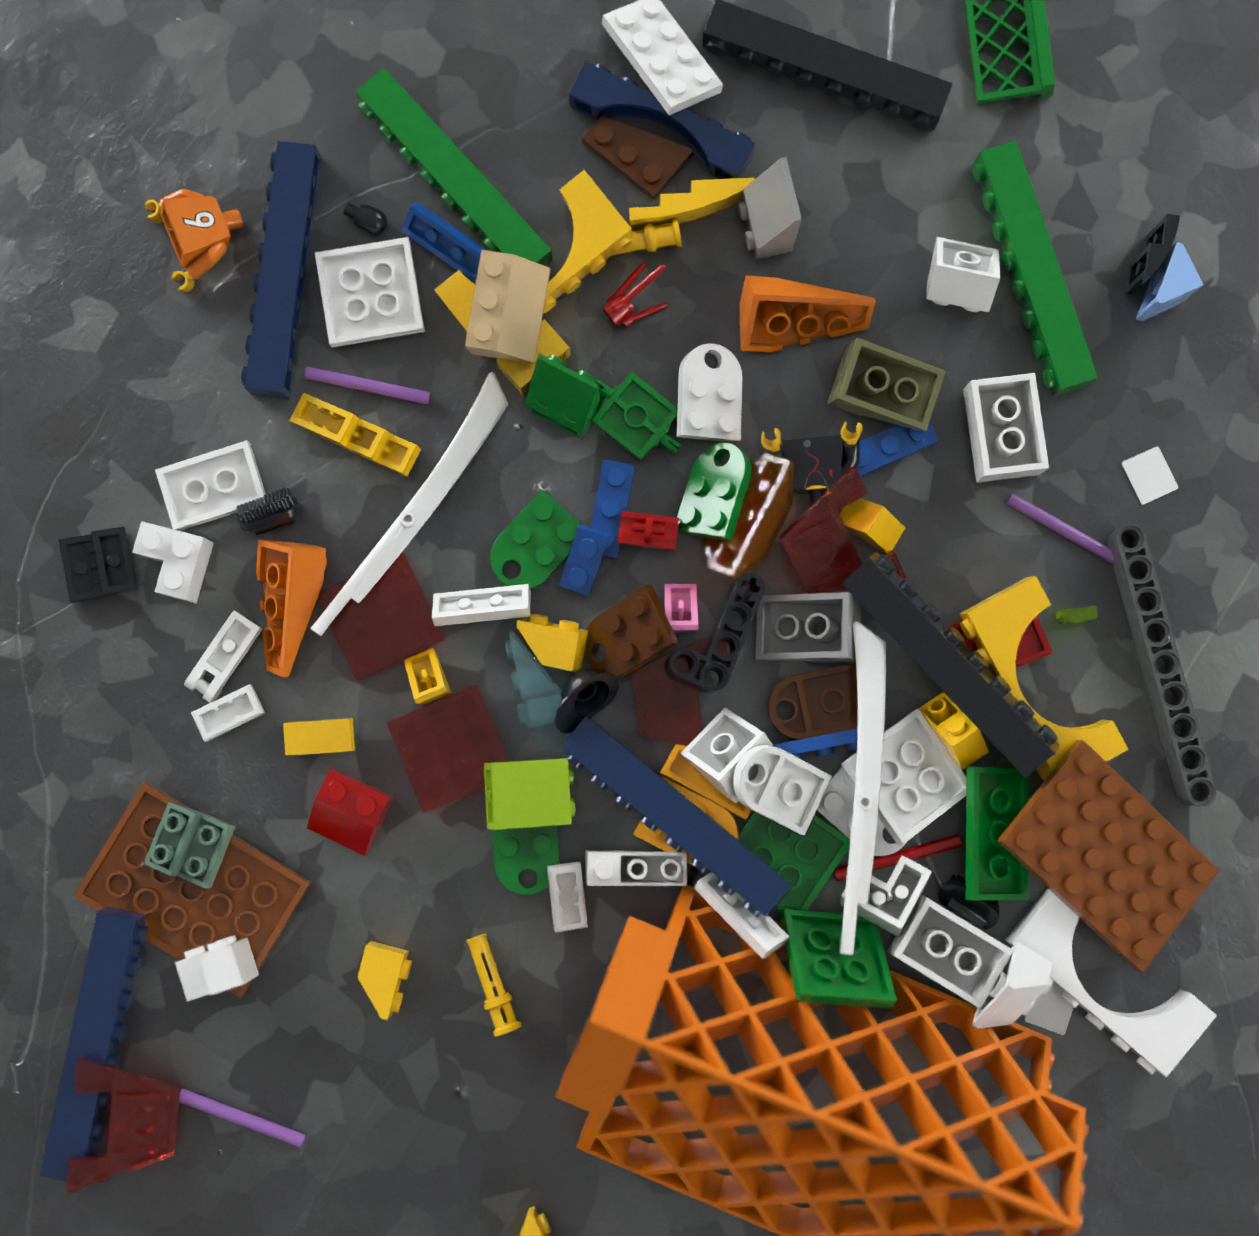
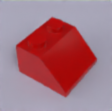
M329 769L314 800L307 828L366 856L394 797L337 769Z

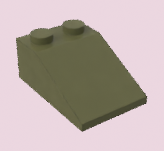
M856 338L846 345L827 404L858 416L926 432L946 371L866 340Z

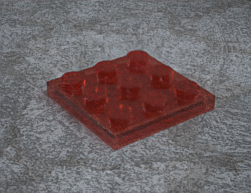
M401 553L360 603L350 599L330 624L356 681L365 679L445 640L440 627L434 626L432 610L405 553ZM350 578L319 592L318 599L324 611Z
M478 685L469 687L387 722L423 813L484 788V763L509 762Z

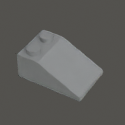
M784 157L777 160L744 188L741 201L737 202L740 220H746L748 231L745 232L746 245L749 251H754L756 260L792 252L802 221L787 158Z
M849 592L762 596L757 609L756 660L856 663L852 622L857 621L861 623L862 604Z

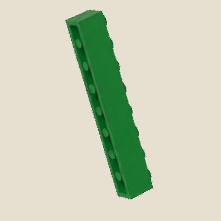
M384 67L355 91L360 102L357 105L360 112L367 120L374 119L380 125L378 130L387 142L392 143L394 141L401 148L398 152L407 164L412 166L415 163L421 170L419 175L431 189L436 186L442 193L440 198L451 211L456 208L463 216L461 221L472 234L477 231L484 239L481 243L487 251L513 254L543 266L548 265L553 260L552 251Z
M1017 141L982 150L972 165L975 181L981 184L984 208L987 212L990 211L993 235L997 241L1001 242L1004 251L1002 253L1004 267L1006 270H1010L1013 277L1012 290L1015 298L1021 301L1024 310L1022 312L1023 323L1027 329L1031 330L1034 339L1032 342L1034 355L1042 362L1044 384L1048 389H1051L1053 396L1088 386L1098 376Z

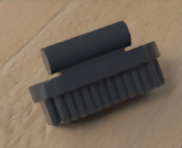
M285 487L236 507L238 523L243 531L254 530L256 535L295 523L294 515L300 510L297 498L292 495L289 488L286 489Z
M952 875L941 886L938 898L942 905L978 929H990L996 925L1000 908L997 900H966V880L960 875L956 877Z

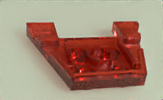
M854 466L850 467L779 536L807 594L846 589L842 583L863 564L838 512V509L868 495L861 477ZM891 550L883 554L896 566L894 571L902 579L907 578L896 553Z
M711 634L681 649H689L703 655ZM719 640L717 642V650L723 656H727L726 641ZM672 652L632 672L639 734L641 737L688 746L703 730L698 690L668 677L664 666L668 656L674 653ZM676 657L674 662L676 670L680 673H687L689 669L687 660L683 657Z
M85 1059L76 1060L75 1093L111 1092L106 1154L100 1157L68 1158L67 1194L80 1191V1187L96 1181L99 1184L110 1180L112 1175L129 1169L134 1171L174 1156L180 1096L178 1085Z

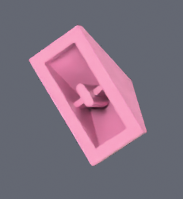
M664 584V612L675 634H697L696 584Z

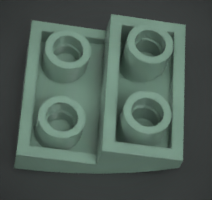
M168 802L144 864L167 875L183 878L203 888H211L236 826L182 805Z

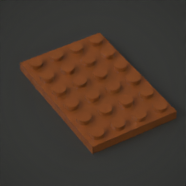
M1076 740L997 840L1130 966L1139 972L1145 971L1219 872L1198 849L1084 740Z
M143 782L73 896L97 911L112 907L147 915L145 925L148 926L146 941L179 961L185 959L184 952L203 945L205 951H208L207 945L229 936L236 935L237 941L248 938L256 967L259 971L312 882L235 835L231 837L211 888H203L178 876H170L145 865L144 861L168 802L184 807L187 806L148 782ZM253 979L243 985L228 989V991L241 998L246 993Z

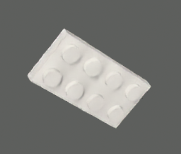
M638 0L603 15V27L668 115H672L721 93L723 83L660 0Z

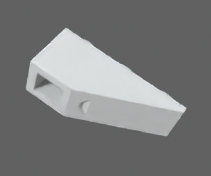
M585 850V883L587 886H687V852Z

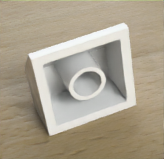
M937 237L927 281V299L932 300L938 305L952 304L961 306L971 312H989L1000 281L999 250Z
M724 708L680 754L713 787L737 803L739 799L735 794L733 786V776L737 763L751 748L759 745L773 746V744L764 732L729 709ZM757 764L752 765L748 771V779L750 781L755 779L758 774Z
M1017 942L1012 948L1014 950L981 1009L977 1007L973 1026L980 1029L1010 1025L1021 1014L1026 1016L1031 1011L1035 999L1039 995L1045 996L1051 988L1053 979L1050 975L1053 963Z

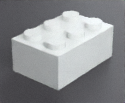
M1035 373L971 380L963 389L976 483L1036 476L1049 468Z
M920 895L899 937L895 936L887 950L896 958L980 1009L1014 951Z

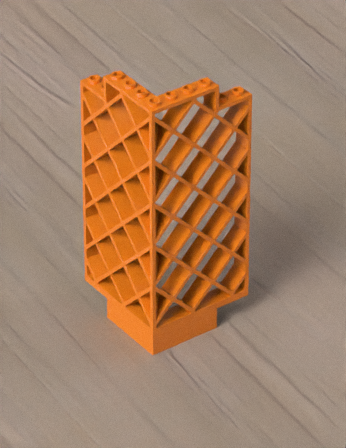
M689 885L682 886L665 930L629 916L620 935L591 1015L565 1069L555 1096L560 1100L590 1112L578 1140L577 1149L780 1236H917L944 1233L945 1236H975L973 1232L1003 1230L1005 1234L976 1236H1071L1078 1233L1082 1224L1079 1204L1085 1187L1084 1183L1081 1182V1174L1086 1163V1153L1083 1152L1084 1141L1088 1133V1124L1085 1123L1086 1108L1050 1093L1052 1081L1049 1080V1071L1052 1068L1055 1057L1051 1053V1037L1015 1022L1010 1025L978 1029L973 1026L977 1006L889 970L897 999L892 1010L897 1017L878 1024L865 1006L835 1005L852 1033L831 1041L811 1010L824 1004L797 1002L793 981L781 961L788 960L785 945L762 959L694 887ZM719 927L734 933L744 951L721 958L704 930ZM680 937L697 966L670 973L668 970ZM757 970L774 999L751 1007L733 977ZM709 985L727 1015L700 1023L683 992ZM659 1000L677 1032L649 1040L646 1039V1035ZM786 1017L806 1050L782 1058L763 1025ZM945 1022L959 1028L975 1051L956 1057L934 1024ZM739 1034L758 1067L731 1075L712 1042ZM909 1034L931 1067L911 1075L889 1042L890 1040ZM641 1048L646 1049L653 1059L652 1061L634 1063ZM863 1050L886 1083V1085L865 1093L842 1059ZM1019 1053L1031 1059L1029 1080L1012 1058L1013 1055ZM986 1066L1010 1102L992 1109L968 1073ZM818 1067L839 1103L818 1111L813 1109L794 1078V1075ZM942 1083L966 1120L946 1127L923 1093V1090ZM728 1084L735 1094L712 1096L706 1086ZM675 1090L681 1100L661 1102L655 1092ZM618 1094L628 1104L627 1106L612 1107ZM897 1101L921 1138L903 1146H898L875 1109ZM1021 1116L1047 1155L1028 1162L1003 1123ZM813 1120L817 1128L792 1130L787 1122ZM756 1125L761 1133L739 1135L734 1127ZM702 1130L707 1138L687 1140L683 1132ZM650 1135L655 1143H647L633 1136ZM977 1135L1003 1174L983 1182L958 1146V1142ZM895 1155L900 1162L872 1164L868 1157ZM838 1160L842 1167L817 1168L813 1162ZM782 1164L786 1171L764 1173L760 1166ZM729 1169L733 1175L724 1176L712 1170ZM1055 1169L1061 1170L1058 1204L1039 1178V1176ZM980 1191L983 1196L952 1198L949 1193ZM921 1195L923 1200L896 1202L893 1197ZM863 1199L866 1204L841 1206L838 1200ZM808 1202L811 1208H799L792 1205V1203ZM1031 1228H1041L1037 1234L1031 1231Z

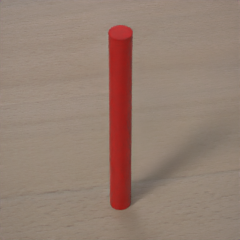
M956 834L899 850L890 855L874 857L872 872L897 865L902 855L910 860H916L962 847L960 837ZM848 865L835 868L833 874L836 882L847 879Z

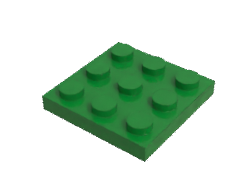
M755 811L752 812L739 832V841L794 885L776 907L781 912L783 909L807 911L850 847V839L816 815L813 816L804 836Z
M783 909L779 918L782 930L789 936L785 947L797 1002L892 1008L897 999L876 924L857 915L853 955L841 954L843 914Z

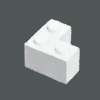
M141 521L132 553L163 562L154 592L197 604L214 543L201 536Z
M902 855L887 884L871 875L868 905L858 904L857 914L899 937L932 871ZM845 888V890H844V892H843V894H842V896H841V900H840V905L843 906V907H844V902H845V891H846V888Z
M236 935L207 945L208 951H205L204 945L184 952L185 959L175 963L187 1002L208 994L211 996L243 985L259 976L248 938L237 941Z

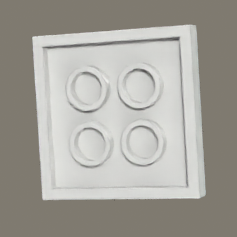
M409 237L315 252L328 340L331 347L425 332Z
M919 709L912 711L884 732L878 817L899 846L906 843L966 796L967 777ZM857 752L841 763L854 783L856 778Z

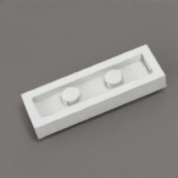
M529 584L434 594L432 608L434 626L530 617L531 591Z
M711 872L697 881L694 889L762 959L785 945L789 936L770 917L760 914L757 918L742 906L745 899L734 892L730 896L716 884L719 878Z

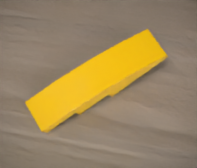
M755 177L691 180L690 193L660 194V207L629 208V226L632 228V231L643 230L644 226H647L646 224H652L653 226L672 223L673 219H678L679 224L724 210L741 201L743 189L753 182Z
M306 393L302 394L289 420L293 424L406 477H408L421 451V448L416 444L392 435L381 427L364 421L348 411Z

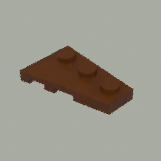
M603 115L582 137V143L653 201L694 154V149Z

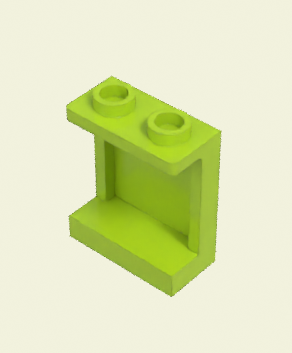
M568 758L484 763L487 829L500 830L572 824L571 817L575 816V801L573 797L570 798L569 784L573 783L574 775L572 766L568 765Z

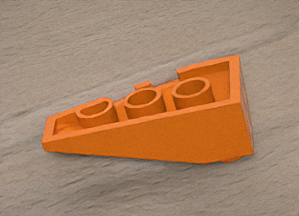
M745 276L739 303L740 348L742 351L776 352L782 350V346L798 342L801 345L809 344L811 339L827 335L833 338L869 329L876 300L873 297L776 277Z
M258 539L256 576L257 582H263L264 599L259 600L260 611H264L267 620V627L264 628L262 637L266 671L281 677H289L324 581V571L327 566L326 548L305 543Z

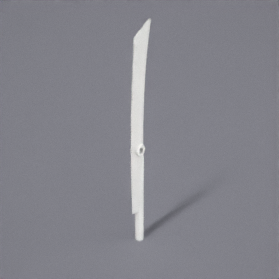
M493 372L488 374L462 426L423 485L310 628L316 634L322 636L350 599L357 603L362 601L429 519L482 446L508 406L506 397Z
M857 621L852 622L858 690L857 762L840 953L853 955L858 904L868 905L881 788L886 695V642Z

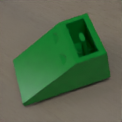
M539 354L525 402L527 411L583 440L592 424L591 419L601 407L599 384L595 383L596 378L583 370H579L576 373L566 368L567 363L557 356L550 354L547 358Z

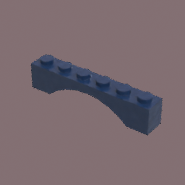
M585 61L569 92L570 107L596 120L601 115L608 118L636 117L664 125L688 142L703 161L708 174L718 179L741 178L753 156L755 143L746 134L738 131L731 132L723 128V125L713 118L704 119L696 115L690 107L668 115L652 92L640 88L630 78L623 77L621 79L611 74L610 70L601 64L592 65Z

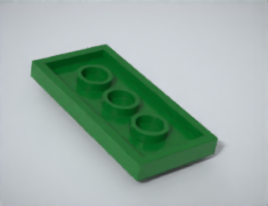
M967 767L966 900H1029V870L997 841L1029 801V776L1025 778L1016 768Z

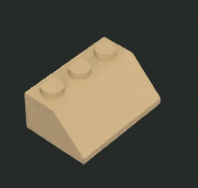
M481 250L465 347L471 354L531 364L535 363L551 270L549 267L513 254Z

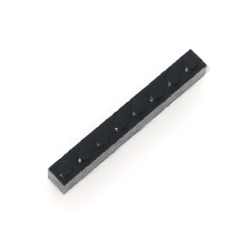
M715 0L703 31L702 47H705L712 54H724L735 58L740 64L758 66L773 76L783 75L794 79L801 86L819 88L831 97L838 98L841 96L852 100L859 107H871L880 110L889 118L905 119L920 129L930 128L935 130L953 83L722 0Z
M877 552L874 553L842 584L1025 778L1028 777L1056 753L1059 743L1057 742L1058 737L1055 732L1045 724L1042 726L1033 717L1035 714L1032 708L1025 701H1018L1010 693L1011 687L1001 676L997 675L995 677L988 670V663L983 656L976 651L972 653L964 644L965 639L961 633L954 627L949 628L940 619L942 615L939 610L931 603L926 604L917 595L919 593L917 587L910 580H903L894 571L896 566L887 556H880Z

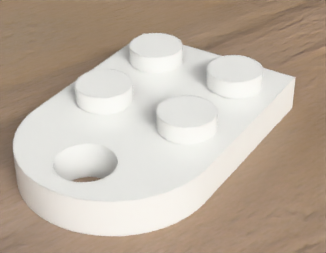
M700 345L683 358L679 367L677 437L729 443L741 441L742 370L733 353L721 345ZM706 353H711L716 357V369L706 365L704 360Z
M759 745L748 750L737 763L733 776V786L737 798L744 806L804 836L832 776L780 748L771 745ZM757 764L758 774L755 779L750 781L748 779V771L752 765Z
M841 766L831 777L816 811L850 839L855 783L844 767ZM879 817L874 855L886 856L899 851L906 843L899 846L896 842L887 843L883 838L885 826Z

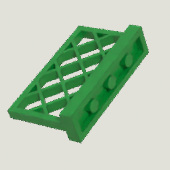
M965 0L977 104L1038 94L1040 98L1053 96L1055 77L1045 0H1023V7L1019 5L1021 0H1001L1009 6L1001 18L987 10L994 0H987L983 6L974 0ZM973 9L978 12L975 16L973 13ZM1013 10L1025 17V22L1018 31L1005 22ZM982 15L995 23L987 36L975 29V24ZM1000 27L1013 36L1004 48L991 40ZM1025 29L1027 32V37L1022 34L1025 31ZM977 39L982 41L979 46L977 45ZM1017 40L1029 48V52L1022 61L1008 52ZM985 45L999 53L990 66L979 59V53ZM1003 57L1017 66L1008 78L994 69ZM1029 59L1031 67L1026 64ZM980 68H982L983 70H985V72H984V74H983L982 76H981V69H980ZM1022 69L1032 76L1033 86L1019 87L1012 80ZM989 75L1003 83L998 91L983 94L982 83Z

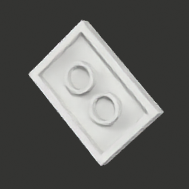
M247 440L155 470L172 527L177 531L237 513V505L244 504L245 502L248 503V501L252 502V500L266 495L250 442Z

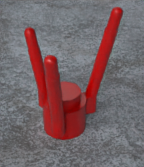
M642 262L618 290L605 300L606 304L602 306V309L614 326L617 327L623 323L627 328L633 322L667 308V302H663L631 315L635 308L630 302L632 298L666 269L665 265H660L625 295L624 292L646 268V263Z

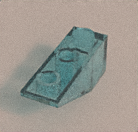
M513 631L508 632L510 640L504 641L508 660L514 659L516 672L511 673L514 692L520 691L522 704H517L520 723H527L528 729L555 724L556 711L562 702L561 689Z

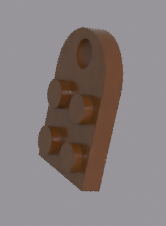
M643 585L593 619L587 628L588 635L584 654L590 667L598 673L607 672L615 677H623L679 643L652 585ZM601 644L606 649V657L603 661L598 656V648Z
M856 663L793 675L779 682L772 690L768 700V715L775 729L782 735L796 740L858 729ZM781 701H787L793 706L794 713L788 720H782L776 715V706Z

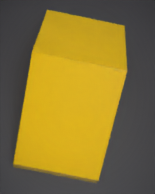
M853 495L849 497L834 522L888 556L906 529L884 506Z
M434 648L404 659L416 704L424 706L452 694Z

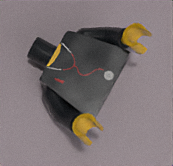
M845 421L840 432L841 435L782 440L783 446L780 445L781 432L779 429L774 428L776 439L772 441L766 439L765 432H762L761 444L765 449H768L774 471L784 485L793 489L795 493L809 494L810 511L829 510L828 492L842 491L843 484L851 480L860 463V441L858 439L863 428L860 422L857 423L855 433L847 430V421Z

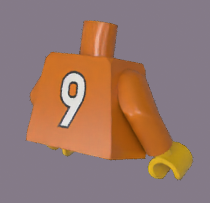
M180 189L161 198L160 203L155 200H148L145 203L147 210L150 212L155 211L153 214L148 215L147 218L155 224L164 222L182 268L186 267L187 269L186 272L176 271L171 277L174 282L180 281L183 277L185 278V283L178 288L182 292L191 291L194 287V279H199L223 257L231 238L229 231L243 227L242 217L238 209L221 212L215 197L204 196L187 189Z

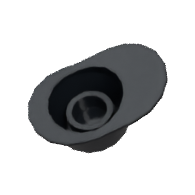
M589 668L574 672L566 680L561 692L562 702L555 716L556 728L561 733H571L585 716L591 719L608 706L617 695L619 689L617 678L613 674L607 672L598 673Z

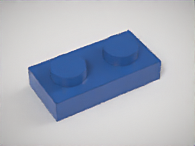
M579 524L559 586L590 596L610 534Z

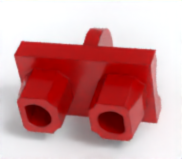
M622 511L618 544L675 551L679 518Z

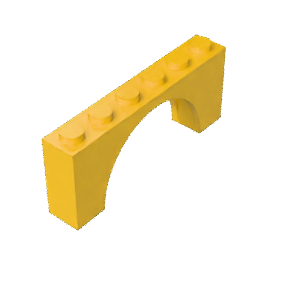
M585 170L559 189L572 215L574 228L573 242L565 264L548 282L543 314L550 311L556 305V299L565 292L570 294L581 285V279L590 272L595 274L606 265V259L615 252L616 254L622 253L632 243L630 240L633 237L632 228ZM458 270L439 285L435 292L464 329L468 331L475 284Z
M1036 576L1026 577L959 613L963 620L960 622L962 631L968 639H973L978 648L976 652L986 660L989 671L995 677L997 675L1001 676L1011 687L1010 693L1018 701L1023 700L1028 705L1029 703L1021 692L1016 675L1017 649L1021 637L1031 621L1044 609L1051 606ZM1032 708L1035 714L1033 717L1042 726L1044 724L1049 726L1057 735V742L1059 743L1056 753L1037 768L1043 781H1045L1076 740H1084L1106 762L1129 750L1112 720L1101 719L1085 726L1062 727L1046 720Z

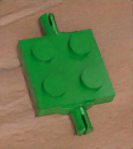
M632 371L621 384L613 389L600 380L599 377L596 379L595 383L599 384V394L604 398L601 409L591 419L595 426L640 462L652 448L659 444L663 445L673 455L677 453L682 444L668 434L670 426L677 419V407Z

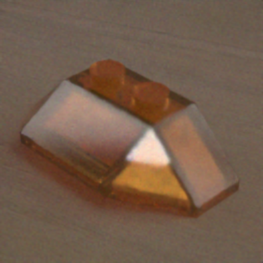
M764 453L759 457V460L751 463V478L732 541L703 537L707 556L706 564L709 569L736 579L764 562L793 506V462Z

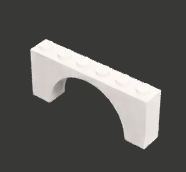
M1047 888L1005 938V941L1011 946V949L1019 942L1052 962L1050 977L1053 979V983L1062 990L1059 996L1073 1008L1080 1005L1086 1010L1088 1014L1085 1018L1100 1031L1103 1027L1108 1029L1113 1034L1110 1040L1127 1053L1131 1049L1138 1055L1139 1058L1136 1062L1148 1073L1153 1075L1156 1071L1167 1077L1217 1015L1192 993L1179 989L1163 1004L1143 1012L1122 1013L1103 1008L1085 991L1074 968L1072 942L1079 917Z

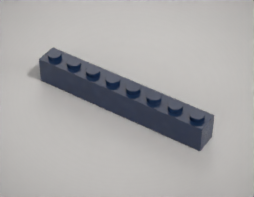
M277 141L276 152L271 154L270 166L273 171L272 182H268L266 189L269 208L268 213L265 212L262 218V229L265 232L264 243H260L258 248V260L261 262L260 274H256L254 278V291L257 293L256 304H252L250 308V322L253 323L252 335H248L246 339V353L249 354L248 364L243 367L241 374L242 385H245L244 388L252 396L290 399L321 155L316 145Z
M585 716L561 746L568 752L565 758H568L571 764L579 770L585 766L593 773L590 779L603 790L609 786L615 791L617 796L614 799L628 811L632 807L642 814L639 820L654 832L657 828L668 835L664 841L680 853L684 849L692 855L693 858L690 862L702 873L706 874L710 870L719 878L716 884L730 896L736 892L745 899L742 906L758 918L760 914L769 917L794 886L593 720Z
M112 907L100 910L96 914L40 1176L79 1185L87 1176L93 1174L97 1167L99 1154L95 1153L97 1142L102 1139L106 1128V1121H102L104 1110L110 1105L113 1096V1089L109 1087L111 1078L116 1074L120 1063V1056H117L119 1043L123 1042L127 1031V1024L124 1023V1018L134 999V991L131 990L133 978L137 977L141 967V958H138L140 945L145 943L148 934V926L145 925L147 915Z

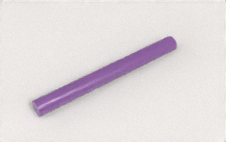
M308 366L305 370V379L427 405H429L431 400V392Z
M1011 493L1005 504L1114 565V557L1109 547Z
M186 1089L181 1090L177 1102L300 1148L306 1138V1135Z

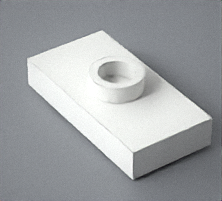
M251 684L191 712L204 742H208L266 714Z
M580 862L547 866L555 933L588 928Z

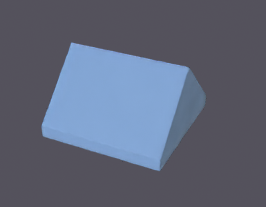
M1176 242L1171 247L1161 266L1150 277L1136 320L1145 321L1182 304L1203 286L1182 243Z

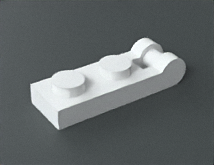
M233 610L185 680L184 686L191 691L197 690L202 693V698L209 703L215 701L263 628ZM207 671L215 676L211 683L203 679Z

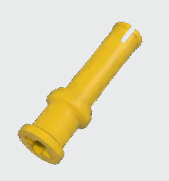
M673 219L672 223L657 226L646 224L647 226H644L643 230L634 231L633 237L630 239L631 245L620 254L644 249L656 252L657 248L671 245L682 247L678 219Z
M484 933L470 938L466 942L469 945L487 998L484 1001V1008L490 1012L495 1027L493 1034L494 1037L522 1027L521 1021L516 1019L511 1005L513 997L509 992H505L486 938L487 935ZM481 954H483L489 974L491 976V981L488 977ZM493 986H494V988H495V991H496L497 996H495V994H494ZM500 1009H502L503 1015H504V1017H505V1020H506L505 1023H504V1020H503V1017H502V1014H501Z

